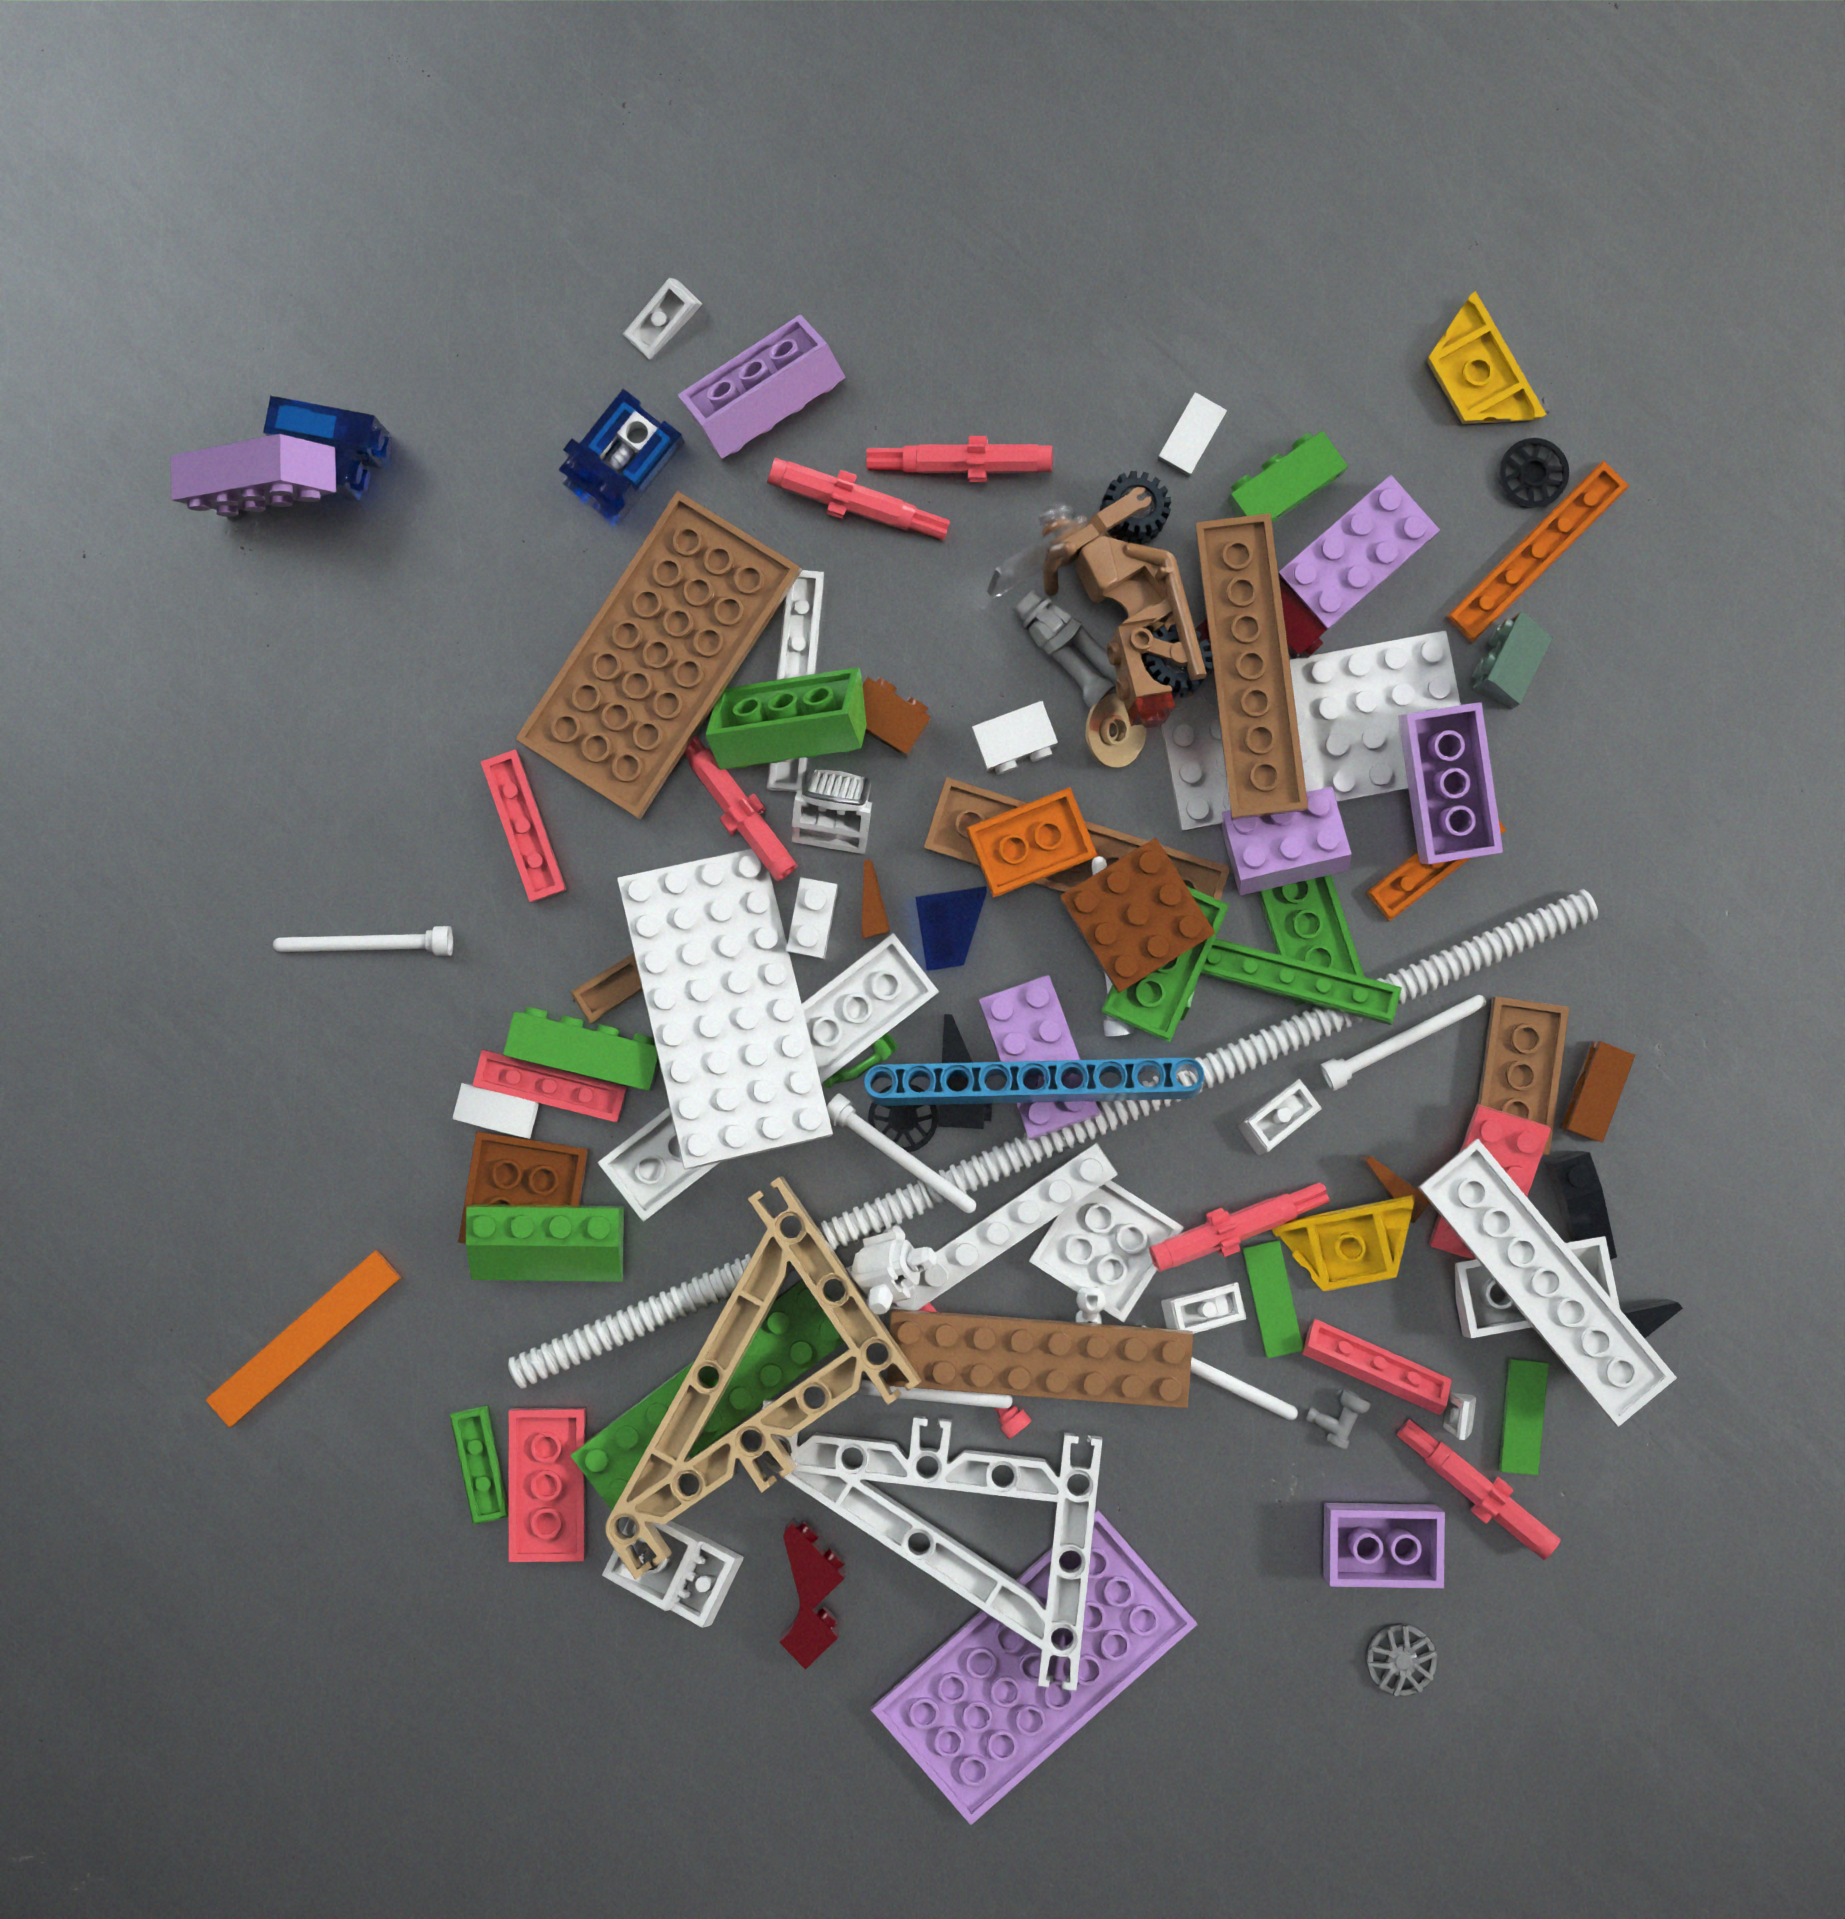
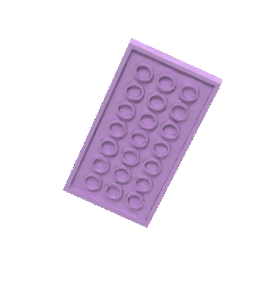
M1096 1508L1076 1691L1062 1689V1681H1066V1676H1070L1069 1657L1052 1655L1049 1660L1047 1674L1054 1675L1053 1682H1049V1687L1038 1686L1042 1649L981 1610L871 1707V1711L967 1822L972 1825L1198 1624L1099 1509ZM1052 1548L1016 1579V1581L1033 1591L1044 1605L1047 1603ZM1070 1550L1060 1556L1059 1562L1066 1569H1075L1080 1565L1081 1557L1077 1552ZM1058 1628L1052 1633L1051 1638L1057 1645L1066 1646L1072 1641L1073 1634L1066 1628Z

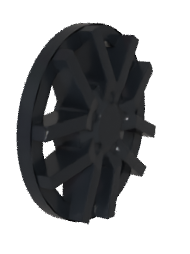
M1523 439L1511 446L1504 454L1499 467V483L1506 496L1517 504L1528 508L1542 507L1555 501L1565 490L1569 480L1568 461L1561 449L1546 439ZM1535 445L1531 456L1522 447ZM1541 446L1550 449L1544 460L1537 457ZM1515 451L1524 460L1521 465L1510 457ZM1554 454L1558 457L1561 466L1548 465ZM1508 464L1517 472L1506 476V465ZM1550 472L1562 473V480L1550 479ZM1519 478L1522 484L1512 490L1508 482ZM1546 485L1557 487L1558 490L1549 497ZM1524 488L1527 491V500L1517 495ZM1535 488L1540 489L1542 496L1540 501H1534Z
M910 1084L911 1090L915 1092L925 1091L916 1085ZM892 1085L886 1087L879 1093H886L890 1090ZM872 1102L868 1113V1123L876 1129L874 1119L888 1122L889 1124L881 1133L885 1135L890 1128L898 1132L893 1140L896 1144L902 1134H904L911 1146L902 1148L909 1153L922 1148L931 1140L937 1128L938 1113L936 1105H929L932 1114L918 1117L916 1109L924 1105L883 1106L890 1109L888 1117L875 1115L877 1104ZM932 1119L931 1128L926 1133L918 1122ZM914 1128L924 1137L916 1145L909 1134Z

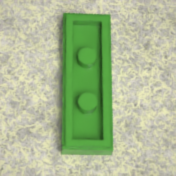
M1280 1240L1241 1247L1265 1357L1268 1359L1303 1351Z
M1515 1358L1508 1359L1498 1470L1501 1472L1528 1475L1539 1474L1548 1362Z
M488 1405L449 1414L473 1525L509 1517V1501Z

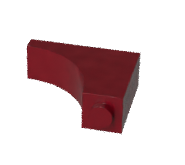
M1279 578L1288 654L1293 659L1298 658L1302 653L1308 658L1324 644L1320 637L1327 629ZM1205 619L1195 628V631L1197 630L1201 633L1198 639L1200 643L1205 639L1209 643L1207 619Z

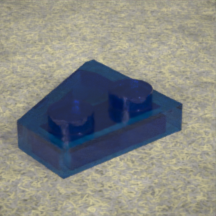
M986 886L915 897L927 971L964 966L987 894Z

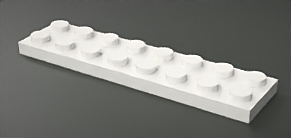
M1475 1139L1418 1186L1422 1194L1615 1426L1619 1427L1677 1378L1479 1139Z

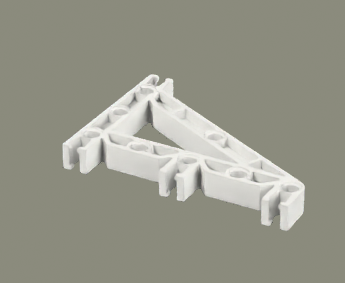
M777 1399L763 1400L762 1409ZM914 1416L909 1456L896 1441L816 1432L801 1444V1430L792 1437L776 1435L778 1439L786 1442L788 1454L797 1466L783 1478L1041 1648L1038 1686L1049 1687V1682H1053L1054 1675L1047 1674L1049 1660L1052 1655L1069 1657L1070 1676H1066V1681H1062V1689L1076 1691L1102 1437L1087 1435V1442L1094 1446L1091 1463L1088 1467L1070 1463L1071 1443H1078L1079 1436H1075L1074 1433L1064 1432L1060 1473H1056L1048 1461L1043 1458L964 1450L952 1461H949L952 1419L938 1418L937 1425L943 1428L940 1449L921 1446V1426H927L928 1419H926V1416ZM759 1434L758 1449H759V1448L761 1447V1445H762V1438H761V1435H760V1434ZM850 1447L859 1449L863 1455L862 1465L858 1467L848 1466L843 1459L844 1450ZM765 1451L759 1456L761 1462L777 1474L783 1469L769 1451ZM924 1456L933 1457L938 1463L937 1473L932 1476L923 1475L918 1469V1460ZM999 1465L1009 1466L1014 1473L1013 1480L1005 1485L998 1484L992 1477L994 1468ZM1082 1474L1088 1478L1089 1486L1086 1491L1074 1493L1068 1488L1067 1482L1072 1475ZM865 1480L1057 1502L1047 1603L1044 1605L1033 1591ZM914 1533L925 1534L929 1538L930 1547L923 1552L914 1550L909 1543L910 1536ZM1072 1550L1080 1555L1081 1563L1077 1568L1069 1570L1061 1565L1059 1559L1064 1552ZM1058 1628H1066L1072 1632L1073 1639L1070 1644L1060 1646L1053 1642L1051 1638L1052 1633Z

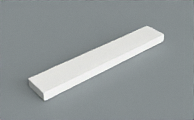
M802 570L784 598L777 680L815 674L824 572ZM807 758L783 760L779 763L769 762L766 790L797 793L798 790L803 791Z

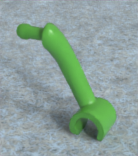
M886 1033L871 1045L875 1051L871 1056L856 1066L838 1070L824 1081V1086L831 1088L834 1083L838 1084L858 1078L878 1062L885 1061L897 1050V1044L890 1034Z

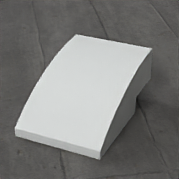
M629 1518L622 1533L632 1536L636 1532V1525ZM669 1521L665 1525L653 1523L672 1551V1554L655 1566L652 1562L656 1554L643 1538H639L632 1544L642 1564L644 1565L649 1561L652 1565L646 1573L636 1580L614 1549L602 1576L662 1610H671L702 1628L712 1625L744 1559L743 1556L673 1521Z

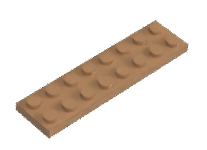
M1271 513L1196 522L1195 530L1210 651H1212L1213 655L1212 667L1231 820L1307 811L1308 802Z
M946 777L924 849L980 867L966 828L1028 804V802ZM1084 821L1096 853L1106 860L1107 867L1149 842L1148 840ZM1161 845L1186 886L1221 900L1230 866ZM1093 859L1033 882V884L1065 893L1093 876Z
M892 1309L890 1335L921 1379V1382L913 1388L1188 1408L1193 1331ZM890 1364L887 1369L888 1386L904 1387L909 1380L896 1364Z

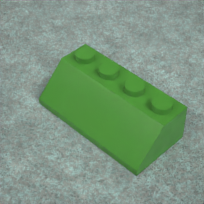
M849 668L726 688L714 705L706 731V738L719 769L744 768L749 765L769 762L779 763L783 760L803 757L813 758L823 754L847 753L861 749L867 723L860 668Z
M473 1204L467 1206L466 1250L471 1280L622 1282L624 1206Z

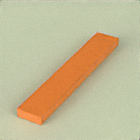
M1603 460L1445 618L1470 643H1473L1629 485Z
M375 1250L207 1397L205 1401L229 1428L234 1426L402 1277L382 1254Z

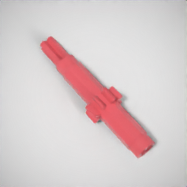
M969 436V444L904 445L903 448H867L866 467L868 470L968 473L969 482H987V473H1052L1053 469L1052 445L988 444L987 436Z
M774 458L767 483L827 504L826 514L843 519L845 511L891 527H897L905 531L911 529L943 540L946 536L950 520L916 509L915 505L904 502L901 499L854 484L857 477L855 474L840 470L836 478L790 461L787 462Z
M695 735L684 754L689 759V766L724 811L725 815L719 818L721 823L731 836L739 831L776 881L784 879L798 865L761 817V814L766 812L765 806L755 793L748 798L728 771L726 769H719L711 749H706Z
M1319 1182L1288 1195L1285 1193L1275 1198L1272 1197L1231 1214L1228 1211H1224L1223 1208L1205 1214L1208 1220L1205 1222L1206 1224L1150 1246L1149 1253L1156 1270L1162 1272L1218 1251V1254L1222 1253L1223 1257L1241 1251L1238 1245L1241 1241L1281 1226L1285 1222L1297 1218V1215L1329 1203L1330 1199L1326 1193L1327 1189L1324 1184L1321 1185Z
M1409 1418L1401 1426L1396 1436L1423 1457L1426 1464L1475 1504L1471 1511L1485 1524L1493 1518L1543 1560L1547 1559L1554 1552L1561 1539L1509 1497L1514 1490L1499 1476L1492 1483L1442 1441L1438 1442L1412 1419Z

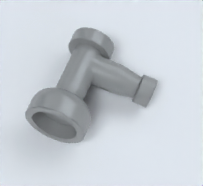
M1344 1389L1340 1398L1344 1409L1339 1420L1319 1413L1318 1410L1311 1407L1305 1421L1311 1424L1314 1423L1323 1430L1328 1431L1326 1440L1347 1449L1350 1442L1347 1438L1358 1413H1366L1372 1402L1359 1394Z

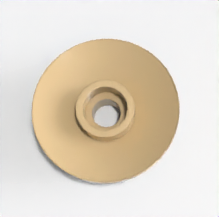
M1117 693L1104 695L1093 705L1086 722V740L1092 755L1101 764L1118 768L1129 765L1141 753L1147 733L1145 715L1141 714L1140 711L1127 713L1124 701L1118 698Z

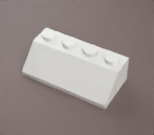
M1602 1236L1565 1243L1620 1309L1606 1237ZM1477 1259L1455 1263L1456 1304L1463 1337L1476 1338L1533 1327Z

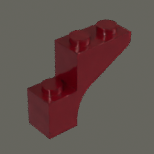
M793 1518L786 1525L783 1539L796 1584L800 1607L794 1621L781 1634L779 1643L806 1670L838 1639L839 1629L836 1627L839 1624L838 1620L826 1607L819 1609L817 1605L845 1579L846 1571L842 1568L845 1565L843 1559L832 1548L826 1551L816 1541L819 1538L817 1532L806 1521L800 1524Z

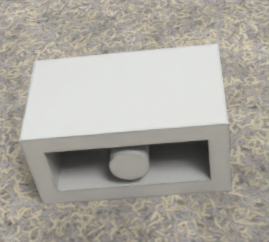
M1042 701L972 726L971 730L986 772L995 770L997 775L1016 769V761L1030 757L1031 762H1035L1051 756V748L1056 747L1058 743Z
M800 877L787 952L825 960L839 888L838 884Z

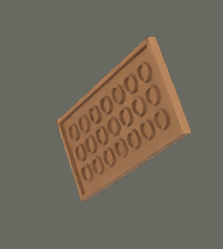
M676 491L515 740L630 814L641 819L802 572L801 567L681 492Z

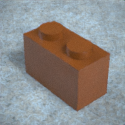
M867 677L862 685L867 723L865 732L905 758H908L931 722V716L926 714L928 707L912 697L905 701L894 694L897 688L881 677H878L876 681Z

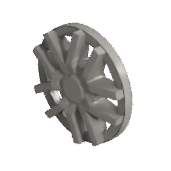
M1395 1624L1382 1629L1371 1640L1366 1655L1367 1669L1376 1685L1393 1696L1413 1695L1418 1692L1421 1693L1433 1681L1437 1669V1652L1434 1644L1423 1631L1411 1625ZM1402 1631L1403 1644L1396 1645L1393 1636L1394 1632ZM1408 1632H1412L1421 1638L1410 1644ZM1388 1636L1390 1649L1377 1645L1379 1641ZM1427 1644L1430 1652L1417 1656L1415 1651ZM1374 1652L1385 1654L1386 1661H1373ZM1431 1659L1429 1671H1426L1419 1665ZM1374 1668L1386 1669L1381 1680L1376 1675ZM1415 1670L1420 1671L1425 1676L1419 1684L1411 1676ZM1396 1674L1398 1678L1394 1688L1386 1685L1391 1676ZM1405 1678H1408L1414 1685L1411 1688L1401 1689Z

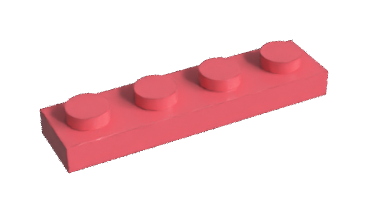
M515 749L481 761L529 902L532 903L566 891L518 751Z
M481 1050L472 1085L617 1123L620 1120L628 1086L487 1050Z
M1314 1319L1309 1326L1303 1355L1438 1415H1441L1445 1410L1452 1379L1317 1319Z

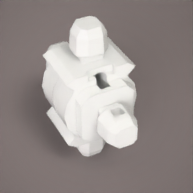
M893 1224L891 1228H885L883 1234L862 1239L864 1248L859 1253H855L853 1265L846 1267V1270L866 1298L868 1297L867 1304L874 1314L878 1315L886 1313L892 1303L911 1299L909 1290L919 1283L921 1272L935 1266L937 1257L930 1247L914 1249L910 1242L905 1240V1233L902 1228L897 1224ZM837 1280L840 1287L845 1290L843 1283Z

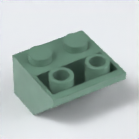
M1522 612L1512 619L1506 618L1502 625H1497L1490 637L1488 644L1493 646L1491 652L1488 653L1486 658L1482 657L1473 672L1472 677L1477 679L1472 690L1510 709L1520 705L1553 637Z

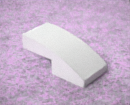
M461 1083L452 1119L530 1139L539 1103L475 1087L471 1084Z

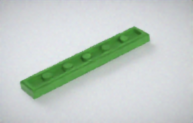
M1215 938L1200 972V975L1388 1025L1393 1023L1402 990L1400 986Z

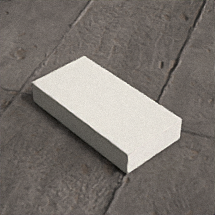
M1195 392L1159 454L1158 459L1190 477L1227 410Z

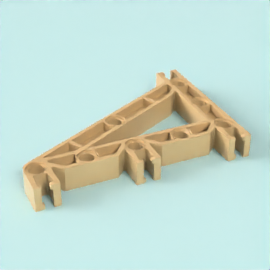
M778 1177L771 1182L772 1188L774 1190L779 1189L788 1205V1209L777 1217L773 1215L762 1201L765 1197L761 1190L748 1198L768 1229L605 1525L608 1540L635 1580L652 1567L649 1561L644 1565L642 1564L632 1545L639 1538H643L656 1554V1557L652 1560L655 1566L672 1554V1551L653 1523L665 1525L737 1474L739 1460L761 1493L777 1481L774 1475L767 1478L757 1460V1457L761 1456L765 1451H769L783 1468L778 1472L781 1479L791 1473L797 1466L776 1435L792 1437L861 1388L864 1371L887 1405L902 1395L899 1389L894 1392L891 1391L881 1373L890 1364H896L909 1380L904 1385L907 1391L921 1382L920 1377L878 1315L874 1314L869 1308L867 1299L853 1282L852 1277L784 1177ZM788 1216L797 1217L802 1224V1230L795 1238L787 1236L783 1231V1222ZM792 1263L849 1347V1350L699 1454L689 1458L789 1275L790 1264ZM830 1279L841 1281L845 1287L844 1296L840 1300H832L826 1295L825 1286ZM881 1343L887 1348L888 1358L885 1362L875 1363L869 1358L868 1348L871 1344ZM705 1366H711L717 1370L719 1381L716 1386H708L702 1381L701 1371ZM811 1386L821 1388L825 1394L824 1404L821 1406L810 1405L806 1400L807 1388ZM754 1430L761 1435L762 1445L759 1449H750L745 1445L743 1441L745 1431ZM690 1473L698 1479L699 1488L697 1492L690 1493L682 1487L681 1478L683 1474ZM621 1517L631 1518L635 1522L636 1532L634 1535L627 1536L620 1531L619 1520Z

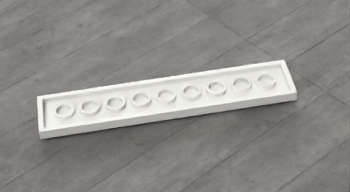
M894 933L802 1003L821 1084L939 993ZM670 1107L598 1162L643 1222L720 1163L684 1170Z

